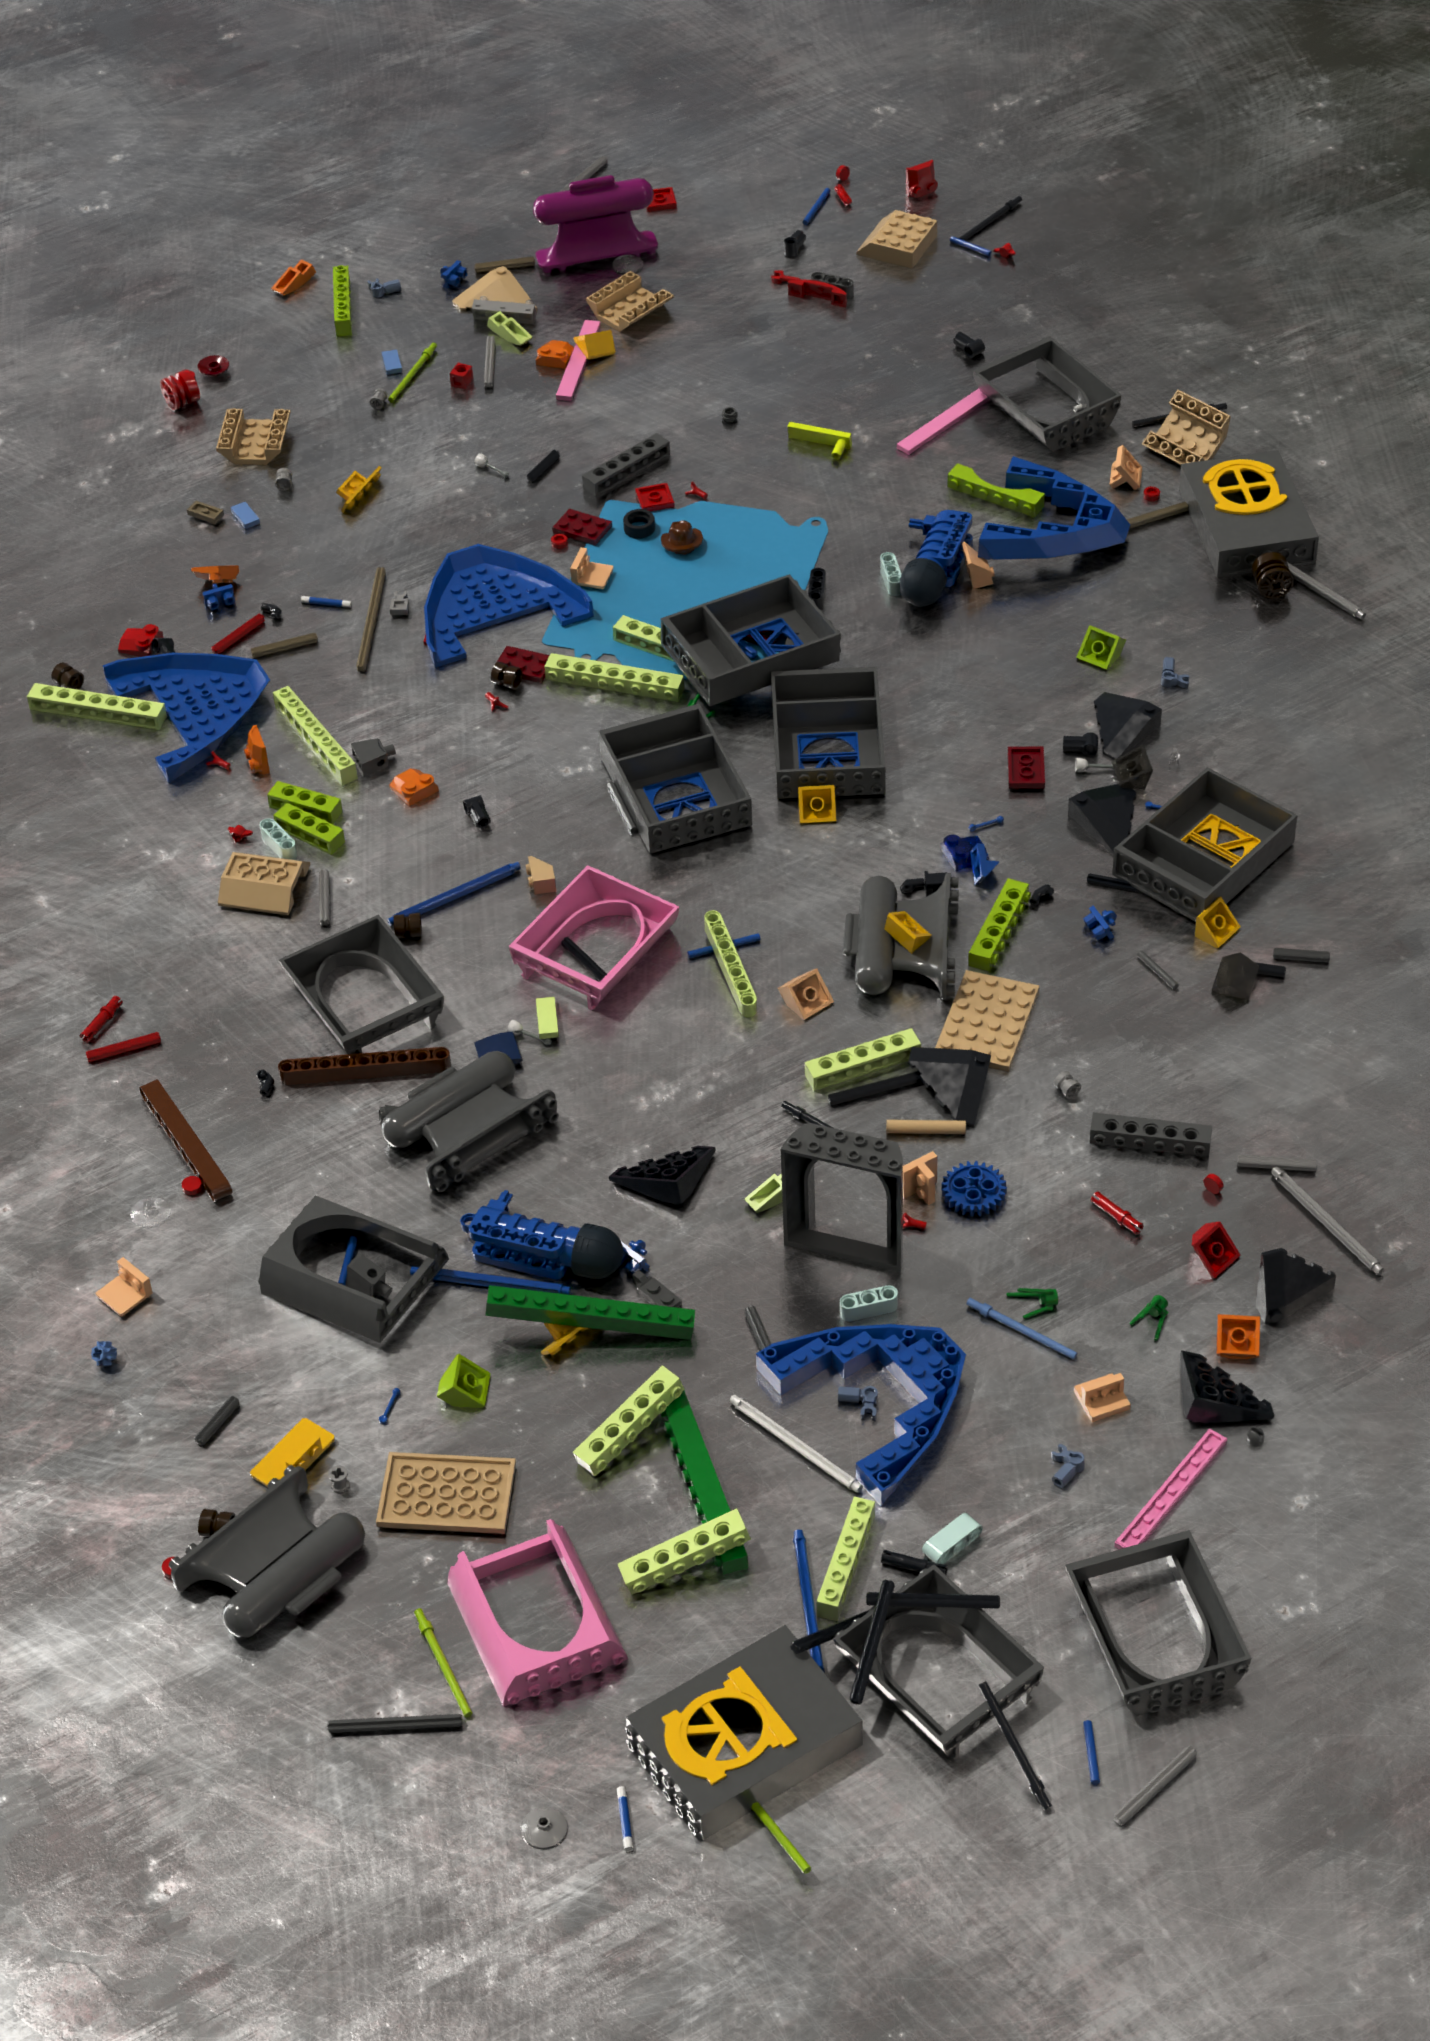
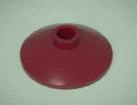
M219 355L207 356L198 363L199 372L208 376L222 374L229 368L228 359Z

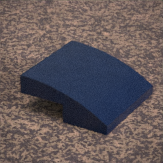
M513 1031L491 1035L474 1042L479 1058L488 1052L500 1051L510 1056L514 1065L523 1061Z

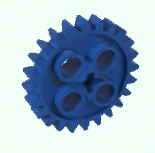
M967 1161V1166H964L962 1163H959V1168L953 1166L952 1172L947 1171V1176L943 1177L941 1185L944 1202H949V1208L955 1206V1212L962 1210L963 1215L970 1212V1215L973 1216L974 1212H977L981 1216L982 1211L986 1214H989V1209L996 1211V1205L1001 1206L1007 1194L1004 1175H999V1169L993 1171V1165L987 1168L985 1162L981 1166L978 1165L977 1161H975L974 1165Z

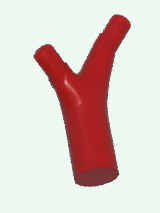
M692 481L691 488L693 490L685 492V495L695 494L704 500L707 499L708 494L700 490Z
M490 692L485 694V698L491 702V711H494L495 705L508 709L507 705L499 701V697L493 696Z
M214 751L211 752L214 760L207 762V766L219 765L226 770L230 768V763L218 757Z
M907 1213L903 1214V1221L905 1222L903 1229L907 1227L926 1229L927 1222L911 1218Z

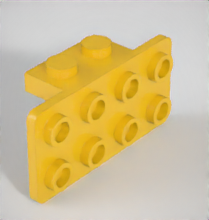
M303 1418L250 1471L251 1477L268 1487V1483L273 1478L280 1480L285 1476L284 1471L289 1465L294 1467L301 1466L306 1470L334 1442L335 1437L332 1433L309 1419Z

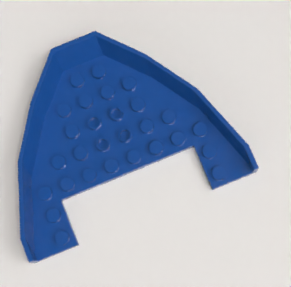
M476 544L448 553L432 580L424 606L426 643L434 667L437 668L467 658L466 651L457 639L459 636L548 607L563 627L594 617L592 600L585 590L553 568L513 552Z
M166 653L121 659L102 665L105 680L115 696L128 698L151 690L159 703H165L167 717L186 745L185 747L155 757L156 763L168 783L212 755L211 752H215L238 729L270 681L257 659L221 654Z

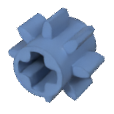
M97 1341V1346L92 1348L91 1356L94 1361H97V1366H111V1361L117 1359V1348L111 1346V1341Z

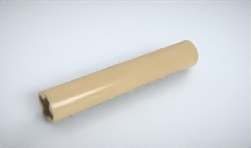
M886 1120V1133L966 1134V1121Z

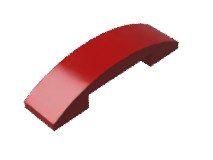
M805 279L788 281V295L803 298L804 295L831 300V305L847 307V293L834 285Z

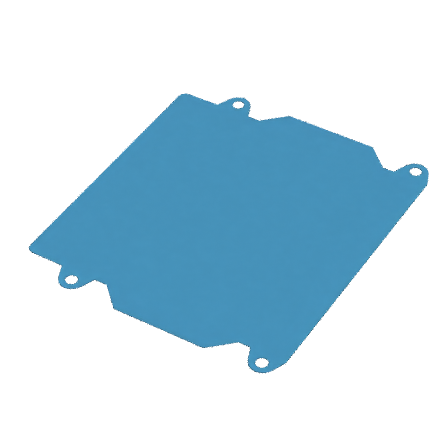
M608 500L605 502L599 518L612 521V528L596 546L586 543L585 548H587L588 556H590V562L612 565L614 569L604 589L579 586L587 592L592 600L594 617L562 627L555 615H553L542 643L574 649V654L577 658H581L584 654H589L591 656L589 660L596 661L601 655L609 654L614 655L625 666L684 675L674 661L614 641L613 626L624 615L661 628V618L789 574L794 580H797L803 590H806L810 579V572L815 567L828 533L827 522L823 518L812 517L799 527L791 526L776 511L698 501L680 509L668 508L651 511L655 517V531L646 538L638 539L629 537L625 533L623 519L629 511L641 509L638 503ZM681 520L689 522L692 528L701 531L703 543L689 554H676L666 550L661 544V536L664 533H669L673 522ZM814 520H818L821 522V524L819 526H813L811 522ZM635 522L632 525L641 526L647 523ZM781 634L775 645H784L787 636ZM745 641L757 651L756 658L750 659L751 662L768 657L758 644Z

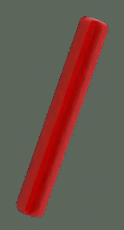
M259 613L211 647L212 653L220 654L261 625L265 621L264 616Z
M158 1032L93 1049L86 1052V1058L88 1062H93L160 1043L161 1037Z

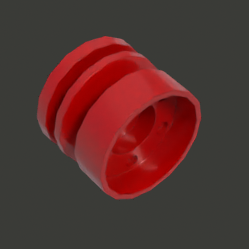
M185 369L176 373L175 377L170 375L168 378L161 379L160 387L163 397L172 410L176 411L180 407H185L186 403L192 404L200 400L199 387L190 371Z

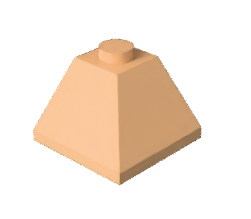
M962 542L966 568L973 589L993 584L992 577H995L993 567H989L986 559L978 557V552L966 542Z
M817 968L790 980L778 988L785 1004L803 1020L834 1002Z

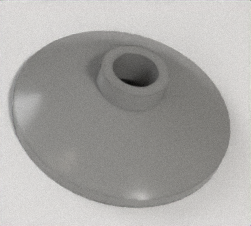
M540 1807L529 1812L523 1819L521 1825L522 1836L526 1843L534 1848L549 1849L557 1846L565 1838L567 1821L560 1811L551 1807Z

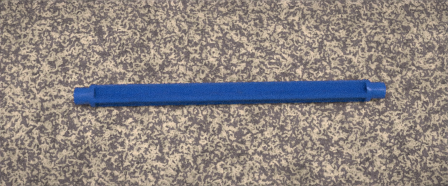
M518 862L510 863L394 915L404 914L408 917L409 914L414 913L424 914L515 874L516 871L521 869V866ZM394 915L387 919L389 926L394 925Z
M412 1266L410 1275L413 1276L419 1267ZM441 1269L433 1278V1280L485 1287L492 1285L570 1295L571 1287L563 1286V1284Z
M799 1529L794 1531L793 1543L795 1544L807 1635L818 1631L805 1544L806 1538L803 1531ZM818 1645L810 1649V1655L825 1673L821 1648Z

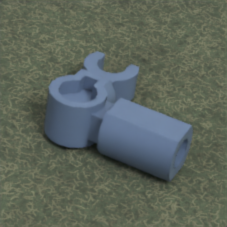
M375 278V282L367 281L368 287L372 290L373 297L375 298L382 297L384 293L390 294L401 291V284L398 279L385 282L383 285L379 283L378 278Z
M1165 657L1163 660L1161 685L1166 688L1176 687V685L1181 688H1188L1189 675L1183 674L1179 676L1175 674V659Z
M839 1386L838 1401L856 1403L862 1401L861 1419L864 1420L866 1413L872 1414V1420L876 1419L875 1407L878 1401V1391L874 1386H866L863 1390L856 1387Z
M1059 1444L1058 1451L1061 1453L1052 1451L1051 1455L1054 1461L1064 1462V1465L1052 1477V1482L1062 1489L1076 1473L1084 1470L1085 1461L1084 1455L1081 1452L1068 1451L1065 1445Z

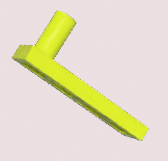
M794 422L788 423V438L835 446L831 456L836 460L841 458L844 448L850 449L852 446L851 433Z

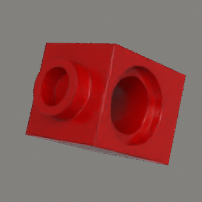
M457 363L449 373L452 387L466 389L473 380L471 365Z

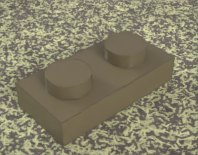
M195 501L187 509V514L216 524L224 516V511Z

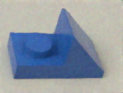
M977 843L970 851L975 885H979L999 863V861L987 860L984 844Z

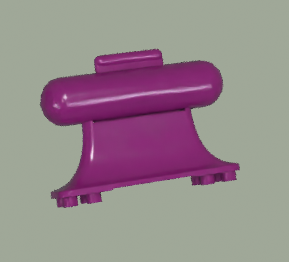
M609 175L571 182L567 191L539 196L533 205V214L536 220L542 225L558 224V233L553 245L549 248L540 249L535 253L537 263L542 271L549 273L554 268L565 270L566 266L622 255L639 257L643 252L654 254L658 248V242L654 233L651 231L640 232L634 225L631 211L644 209L653 201L654 193L651 184L644 178L615 182V178Z

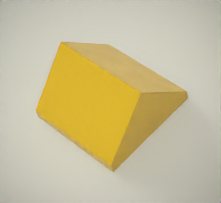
M611 330L573 338L588 360L616 353Z
M834 785L798 787L800 823L836 821Z
M1221 896L1196 917L1195 937L1215 948H1219L1241 927Z
M905 911L890 912L887 915L884 930L911 954L932 936Z

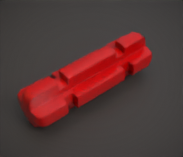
M838 184L835 187V191L842 202L849 206L852 200L843 186Z

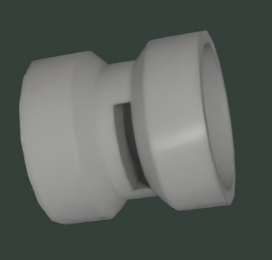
M287 468L277 470L275 480L277 489L287 491L291 488V470Z
M1067 1071L1060 1073L1054 1080L1055 1087L1058 1090H1062L1063 1095L1068 1099L1076 1096L1081 1089V1084L1077 1080H1073V1076Z

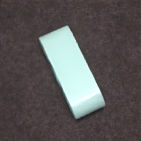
M885 552L880 556V571L888 594L899 596L901 595L900 577L902 574L896 556L891 552Z
M270 818L263 819L260 822L262 840L280 858L296 860L295 841L275 820Z
M887 1285L846 1294L840 1298V1317L844 1321L851 1322L894 1312L898 1307V1290L894 1286Z
M963 1513L926 1541L922 1552L934 1563L945 1564L977 1539L983 1527L968 1513Z

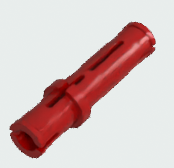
M113 996L106 1006L100 1008L99 1014L79 1035L84 1042L89 1043L102 1026L114 1017L116 1010L123 1004L122 1000L118 1002L121 998Z
M1099 1191L1094 1193L1099 1200L1092 1196V1203L1116 1219L1119 1225L1126 1226L1135 1235L1141 1232L1135 1226L1142 1230L1144 1227L1143 1223L1133 1218L1130 1212L1122 1210Z

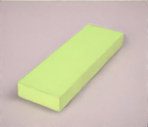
M555 997L536 998L539 1038L559 1037Z

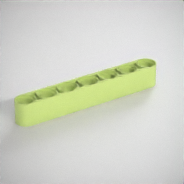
M710 910L704 916L706 935L740 1014L747 1018L753 1017L757 1012L755 992L721 914L718 911Z

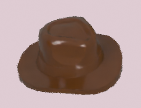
M685 520L673 522L669 533H664L661 536L662 546L676 554H689L703 543L701 531L692 528V525Z

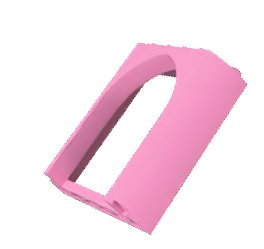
M587 865L509 945V951L514 964H518L523 972L521 976L527 980L536 971L586 995L588 1009L593 1010L675 923L679 914V906ZM615 915L630 916L640 928V934L634 946L600 982L548 958L561 945L565 937H568L581 925L597 918Z
M552 1519L546 1521L547 1534L469 1562L464 1551L460 1552L457 1555L458 1561L455 1566H451L449 1570L448 1586L503 1707L516 1704L525 1698L537 1696L546 1690L558 1688L562 1684L579 1680L583 1676L600 1672L604 1668L618 1665L628 1660L627 1654L567 1531L562 1525L555 1524ZM556 1551L583 1607V1616L576 1635L561 1651H539L517 1643L501 1629L478 1580Z

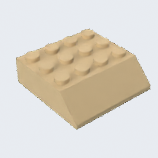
M895 210L878 223L858 249L856 255L913 269L937 237V220Z

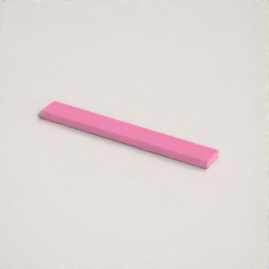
M585 320L579 336L598 332L601 326L600 321ZM575 344L556 393V400L572 401L588 359L577 344Z
M978 388L897 443L896 448L910 455L990 399Z
M1209 1428L1115 1541L1114 1547L1123 1549L1146 1542L1227 1444L1228 1438Z

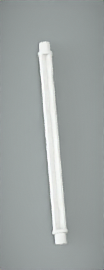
M733 1395L730 1398V1403L737 1410L743 1412L841 1482L849 1490H853L856 1493L862 1490L863 1485L857 1482L856 1478H853L746 1402L745 1399L739 1398L737 1395Z

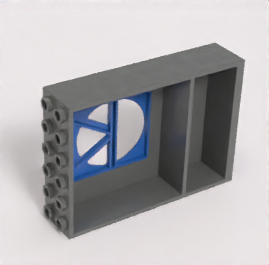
M790 574L661 618V646L709 706L771 685V671L813 670L840 660V631L832 625L831 620L826 618L823 611L816 606L814 600L809 598L806 591L799 586L797 580H794ZM760 631H774L767 640L759 633ZM782 633L788 636L794 645H775L772 643ZM750 634L768 657L751 662L738 646V643Z
M877 667L771 671L777 799L798 798V787L834 785L835 796L886 794L885 756ZM824 738L842 740L848 743L855 751L802 754L810 743ZM856 759L855 765L850 767H844L838 761ZM803 761H820L815 768L805 769L802 764ZM828 761L835 766L824 768Z
M700 704L598 731L600 757L649 853L752 825L751 797ZM688 783L704 791L654 805L656 794L670 784ZM707 798L710 800V806L706 809L693 804V802ZM683 805L694 811L681 815ZM675 808L670 819H664L658 814L660 811Z

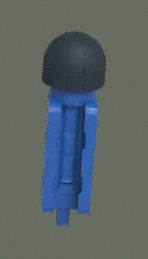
M943 510L936 517L926 515L924 520L910 518L909 527L921 529L926 538L916 559L911 560L905 566L900 577V592L906 601L918 607L930 605L940 598L945 587L955 584L965 563L962 542H966L971 547L973 546V536L968 533L972 526V514L962 511Z
M508 1190L502 1192L498 1200L491 1199L487 1206L480 1207L476 1214L468 1213L460 1219L463 1232L469 1233L470 1238L476 1241L472 1248L474 1259L478 1262L550 1279L562 1278L568 1268L571 1267L575 1275L591 1279H602L614 1273L621 1265L623 1259L621 1240L612 1230L606 1227L586 1223L581 1228L575 1226L565 1228L562 1223L551 1222L548 1224L543 1219L535 1217L530 1220L525 1215L518 1213L510 1215L508 1204L513 1198V1194H510ZM471 1221L470 1225H465L466 1222ZM498 1254L505 1255L503 1258L500 1259L495 1258ZM535 1263H542L540 1267L532 1266Z

